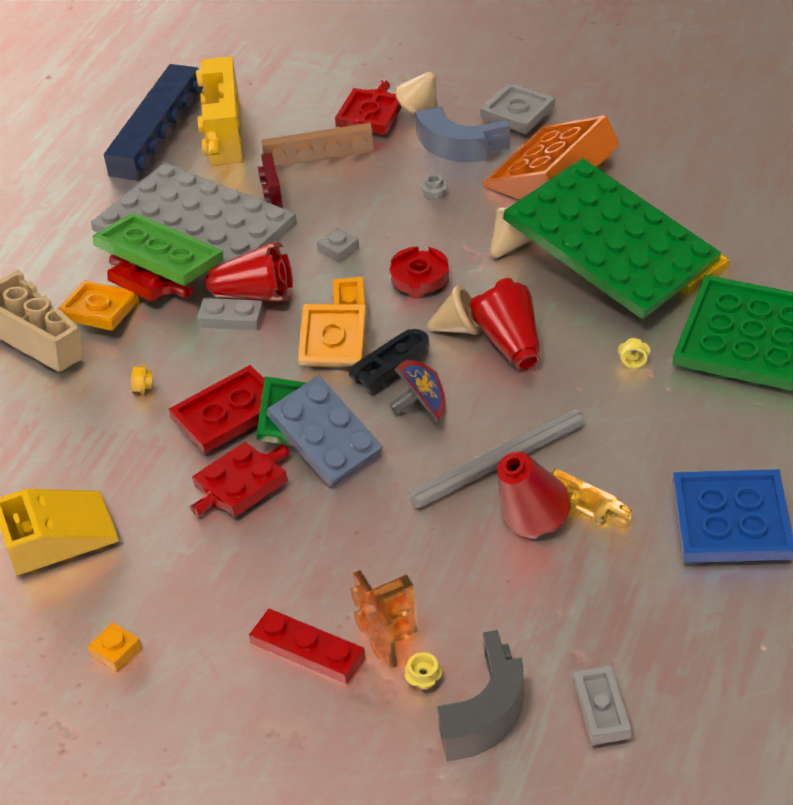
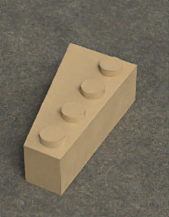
M19 269L0 279L1 340L59 373L83 358L79 327L60 309H55L51 304V300L46 295L41 296L37 292V287L31 281L27 282L24 279V274Z

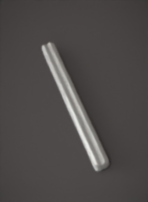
M573 408L410 490L409 499L415 508L420 509L497 470L500 460L507 454L512 452L528 454L584 425V416L577 408Z

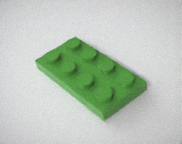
M134 212L93 235V246L183 286L223 261V250Z

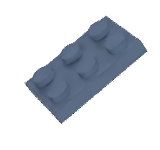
M320 375L267 409L266 415L329 488L382 451L383 446Z

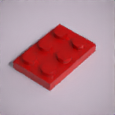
M249 365L169 408L170 418L206 454L258 425L265 378Z

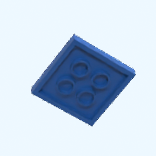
M779 469L673 472L672 483L683 563L793 560V534Z

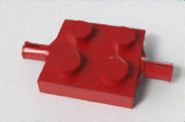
M381 80L375 89L353 88L335 116V126L347 127L370 123L372 133L387 134L402 106L399 104L396 94L387 92L390 88V83L387 80L385 82Z
M111 254L109 258V263L114 265V267L107 270L108 281L150 301L170 293H175L184 299H188L192 295L193 290L189 286L177 284L116 255Z
M243 442L193 475L194 486L204 493L205 496L190 504L192 513L199 517L211 507H217L226 510L233 517H236L288 482L286 471L277 465V463L289 457V451L286 446L280 444L268 454H264L248 443Z

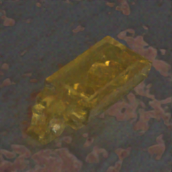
M556 468L550 472L560 479L568 490L571 505L568 515L593 527L606 523L623 532L630 525L632 509L621 503L613 495Z

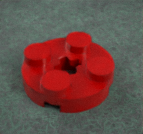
M418 246L403 249L391 259V266L389 267L390 281L395 288L406 292L410 298H422L425 293L433 292L448 284V258L440 250L428 247V251H419Z

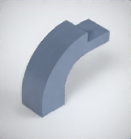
M442 107L415 111L418 139L425 149L438 157L457 162L487 161V153L510 149V126L507 120L478 126H463L450 121Z

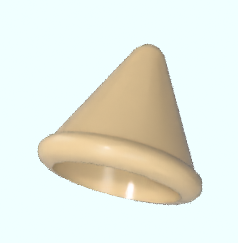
M427 72L409 81L402 82L397 86L396 98L407 112L415 115V111L437 107L436 76L434 72Z
M500 207L496 211L497 217L490 249V256L494 259L504 256L530 242H534L503 220L504 210L507 209L504 207Z
M455 286L452 293L428 322L429 330L434 332L468 333L472 335H478L481 332V328L472 318L469 305L472 297L462 286Z

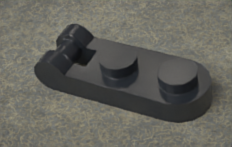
M409 329L400 333L356 362L350 368L349 377L356 383H363L364 389L371 394L378 393L383 388L384 383L398 375L395 368L406 360L418 361L428 354L430 349L428 335L420 329Z

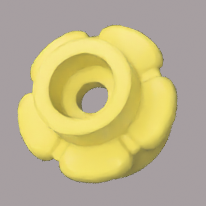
M628 339L618 347L620 360L626 367L639 368L647 362L650 347L647 343H642L640 339Z
M420 652L414 654L409 658L405 666V671L407 672L405 674L406 681L411 686H417L422 689L433 687L436 684V680H439L442 676V667L430 653Z

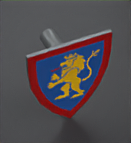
M415 360L402 362L395 368V371L409 389L390 403L392 411L399 414L416 400H419L433 419L438 421L445 410V396L437 372Z

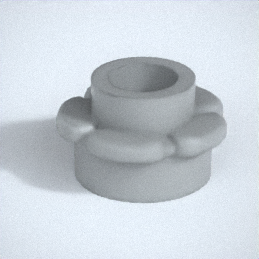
M431 174L421 181L420 189L427 199L437 200L445 196L448 182L438 174Z

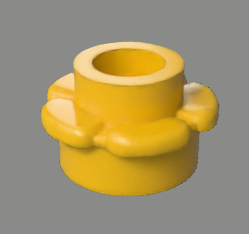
M142 364L141 367L132 366L131 392H141V395H144L145 389H151L152 370H146L145 364Z

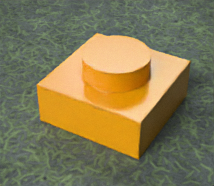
M113 622L87 646L91 657L115 672H118L142 648L140 639Z

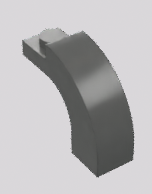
M498 630L483 632L484 658L490 677L486 688L469 700L437 706L439 731L446 762L472 757L492 748L509 734L521 714L524 700L522 657L512 659L509 645H502Z

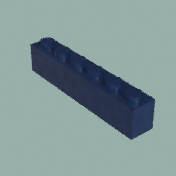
M177 64L168 65L103 155L109 177L139 181L144 172L148 170L155 156L160 153L164 143L171 137L173 130L182 121L187 110L191 108L194 100L203 90V87H198L196 71H199L198 67Z

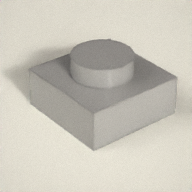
M336 228L317 242L318 252L340 263L359 248V240L345 231Z

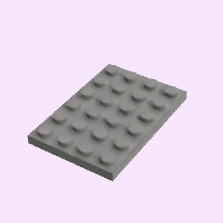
M164 162L92 220L91 226L92 230L98 233L134 212L223 250V261L218 264L220 265L268 243L276 242L297 223L296 213ZM209 271L200 275V277L206 279V276L209 275Z

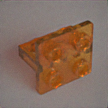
M361 570L353 572L354 587L350 589V592L357 607V611L353 613L356 624L362 633L367 631L371 637L369 641L376 658H383L389 669L397 667L395 641H402L411 634L418 632L414 585L406 574L372 589Z

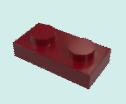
M272 153L261 154L262 166L257 168L264 200L270 199V204L283 208L281 189Z

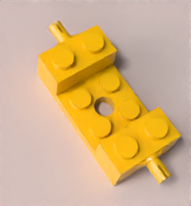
M233 56L201 59V70L196 71L198 87L204 88V93H200L202 116L197 117L199 133H205L206 138L202 139L203 155L209 156L210 166L242 163L240 101Z

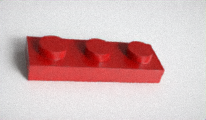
M268 608L249 634L251 644L346 685L365 658L364 647Z

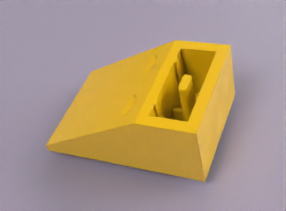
M23 489L0 497V529L16 576L119 541L101 491Z

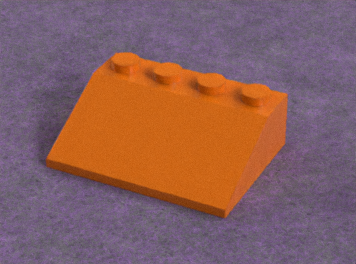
M607 115L546 125L538 130L482 183L485 188L520 200L581 158L597 167L601 162L609 159L611 153L620 144Z

